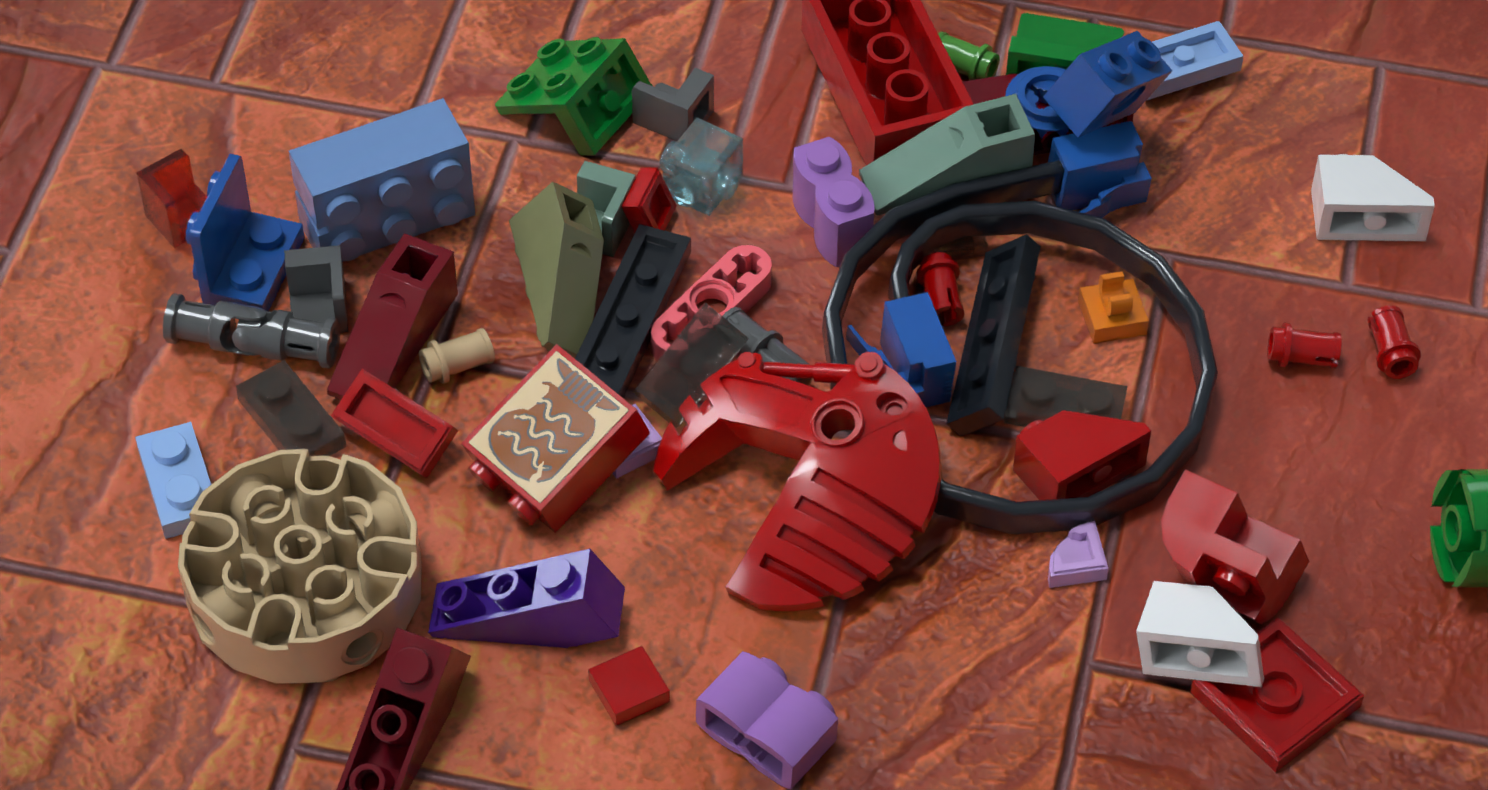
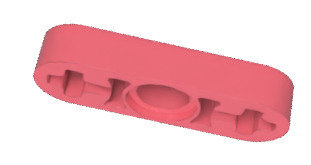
M741 245L729 250L653 323L651 328V344L655 360L661 365L672 369H681L694 364L720 339L716 335L717 326H723L726 330H729L727 326L719 322L725 312L731 308L739 307L747 313L769 291L772 278L770 256L763 249L752 245ZM751 270L756 271V275L753 274V273H751L750 271H751ZM737 271L743 273V275L738 280ZM706 299H718L724 302L727 307L720 313L707 314L700 311L697 305ZM685 334H686V343L683 342V341H681V340H679V339H680L682 336H684ZM667 338L673 340L671 344L667 343Z

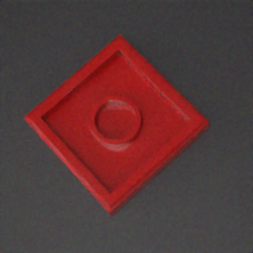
M1279 617L1257 632L1264 674L1262 687L1193 680L1190 693L1275 773L1359 709L1364 698L1362 692Z

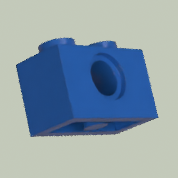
M1135 31L1079 54L1043 98L1079 138L1135 113L1173 70L1161 58L1160 51L1156 45L1144 38L1138 31Z

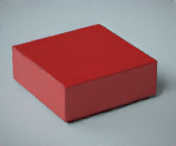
M641 167L621 207L634 232H636L639 224L665 231L677 205L658 167Z
M643 646L588 669L589 682L616 726L670 702V690Z

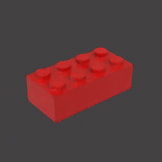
M802 0L801 31L866 166L961 108L974 104L921 0Z

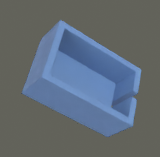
M444 98L289 150L293 183L297 189L295 196L299 222L303 224V230L312 248L340 245L342 261H350L360 255L398 243L404 233L414 237L445 225L456 224L462 219L475 215L469 142Z

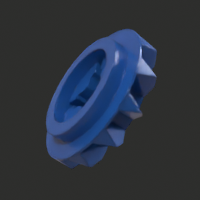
M1042 66L1027 69L1015 76L1006 89L1005 96L1017 95L1031 127L1037 129L1041 139L1048 131H1055L1060 136H1064L1070 129L1050 105L1044 109L1038 108L1039 101L1047 104L1043 96L1066 71L1062 68Z

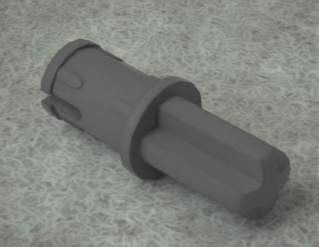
M731 308L720 318L719 322L730 330H726L723 326H717L716 335L740 353L751 352L761 354L764 362L809 364L783 344V337L779 332L774 330L767 331L750 318L741 308ZM783 377L805 385H809L813 380Z

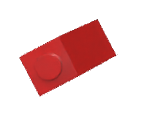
M1062 410L1044 421L1036 420L1031 422L1017 435L1013 471L1039 500L1088 497L1146 465L1151 430L1142 422Z

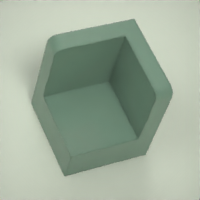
M584 161L577 174V193L593 201L604 239L602 254L614 257L630 225L621 206L636 175Z

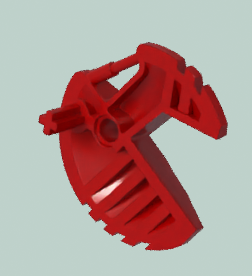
M743 352L737 360L725 365L700 384L707 398L700 407L697 406L691 395L684 400L679 407L681 416L686 423L681 434H678L671 421L663 434L653 471L667 491L742 444L799 461L787 480L778 500L756 533L737 570L725 586L727 592L732 596L762 610L802 611L825 606L820 598L834 595L846 600L865 591L861 582L868 578L876 581L882 580L893 571L889 561L895 556L905 559L916 545L910 537L915 530L924 534L938 500L942 471L941 452L937 434L928 410L910 384L895 370L884 364L881 356L874 352L861 354L856 359L855 365L815 362L814 365L764 362L761 354ZM783 377L813 379L814 382L836 383L832 390L826 392ZM842 430H853L852 433L844 439L832 440V437L837 432H840Z

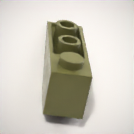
M551 182L509 220L515 242V253L519 258L526 284L525 291L530 300L537 326V337L542 347L548 351L558 344L573 358H576L594 319L604 239L593 201L562 185Z

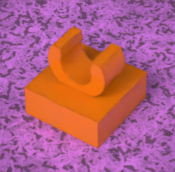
M1123 271L1100 275L1099 284L1080 287L1078 303L1093 344L1147 335L1149 319L1134 280H1124Z

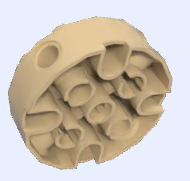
M308 449L278 450L236 465L200 494L189 513L191 521L182 535V543L179 546L178 569L186 605L202 643L232 669L276 684L329 682L336 680L344 674L368 666L389 649L397 628L406 630L421 601L422 560L417 521L401 488L369 462L342 454L340 460L330 456H309Z

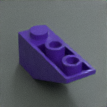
M591 549L437 583L428 633L435 638L561 648L615 638L619 636L625 586Z

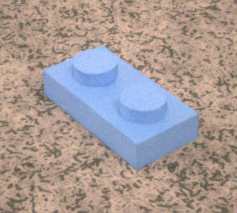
M1220 21L1152 41L1159 49L1161 58L1173 71L1147 100L1241 71L1244 56Z
M191 422L135 437L165 539L184 533L191 521L189 513L200 494L211 485Z

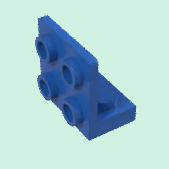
M229 154L222 170L213 173L208 184L207 198L200 212H194L188 221L186 242L191 245L194 258L193 278L198 280L201 299L204 304L216 305L221 300L255 306L269 311L286 277L284 250L300 248L305 238L303 224L251 212L242 156Z

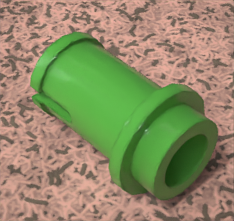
M944 31L938 34L958 73L968 76L969 81L995 76L1000 56L993 52V48L990 45L983 44L981 47L950 36Z

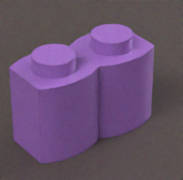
M826 137L794 147L792 195L794 207L801 219L814 228V240L820 254L830 264L839 267L844 254L874 226L873 197L865 184L852 175V163L848 153L833 138Z
M742 651L696 699V723L708 735L729 750L743 755L758 771L780 786L790 790L837 739L838 717L835 715V710L831 703L815 691L806 692L801 688L790 685L781 667L765 657L759 659L752 654Z

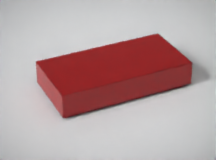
M363 368L331 414L332 418L425 478H428L458 432L455 427Z

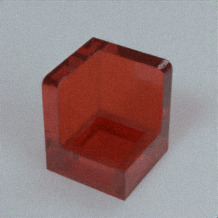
M179 149L136 172L145 216L174 248L186 242L188 221L194 212H200L207 198L194 183L190 157L183 149Z

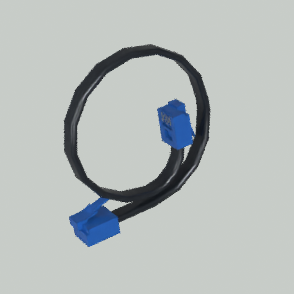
M1132 121L1101 127L1079 138L1074 133L1055 137L1052 139L1048 163L954 183L890 209L844 254L823 313L822 335L826 363L847 364L842 320L856 280L898 239L912 234L901 245L890 276L889 301H886L884 304L880 336L882 350L869 346L852 325L847 326L846 340L859 356L865 352H874L880 355L884 364L895 370L910 384L921 398L925 407L950 402L957 361L928 292L909 296L908 284L913 270L921 263L925 256L929 255L934 249L963 237L1033 234L1095 250L1149 285L1185 334L1196 385V392L1187 426L1146 471L1088 497L1021 502L949 484L941 479L938 500L934 512L938 515L1012 535L1070 531L1080 524L1095 521L1097 526L1152 501L1198 450L1218 376L1205 312L1165 257L1103 218L1109 212L1121 207L1147 202L1152 178L1145 163H1139L1143 143ZM1052 195L1056 206L1038 201L1024 200ZM1085 208V209H1083V210H1081V211H1079V212L1073 211V210ZM829 383L830 390L833 389L836 383Z

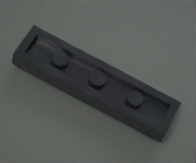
M639 224L575 358L622 398H624L649 345L652 325L663 314L691 254L690 237Z
M1027 234L985 253L946 423L960 436L986 426L994 425L1004 419L1007 410V401L1014 369L1017 364L1018 350L1023 327L1026 322V313L1041 246Z

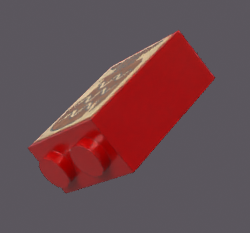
M556 344L469 434L461 445L473 460L468 470L481 484L491 492H494L498 486L502 487L512 496L507 503L523 520L533 526L539 519L556 533L650 434V431L635 407Z

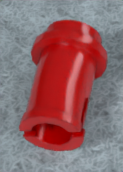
M943 252L931 253L922 259L919 264L920 267L916 272V278L918 283L924 286L925 293L928 292L938 318L941 312L943 327L954 325L960 322L965 315L956 281L960 275V268L958 263L952 260L949 254Z
M1390 305L1374 310L1372 312L1373 317H1368L1367 322L1378 349L1376 356L1377 367L1393 379H1402L1412 375L1418 369L1421 351L1419 346L1410 339L1402 310L1399 307Z
M1284 322L1282 327H1272L1270 330L1267 345L1268 360L1277 361L1279 367H1286L1288 362L1327 366L1336 369L1341 355V333L1292 329L1290 323Z

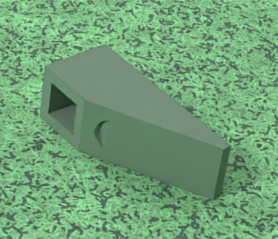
M1012 94L961 108L859 170V176L870 191L874 201V212L876 216L886 214L890 209L954 183L1032 166L1035 133L1017 95Z

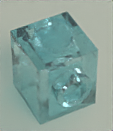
M696 118L678 141L673 140L666 146L660 159L659 166L663 171V179L674 201L681 206L691 207L710 216L723 199H730L737 190L743 175V138Z

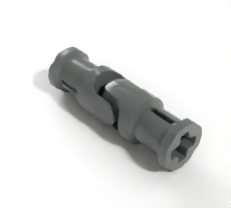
M174 293L167 302L163 318V338L167 343L171 344L178 343L180 339L209 344L210 348L215 351L261 355L264 358L277 361H285L287 357L318 361L322 368L330 369L334 365L339 348L340 323L335 318H328L325 322L294 318L291 311L273 310L268 312L259 307L221 300L216 305L186 301L184 295ZM235 319H239L238 324H237V328H236Z

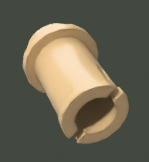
M480 328L476 332L438 344L435 340L429 341L427 348L419 351V360L423 373L430 383L439 380L441 384L449 382L451 375L486 363H493L495 353L485 329Z

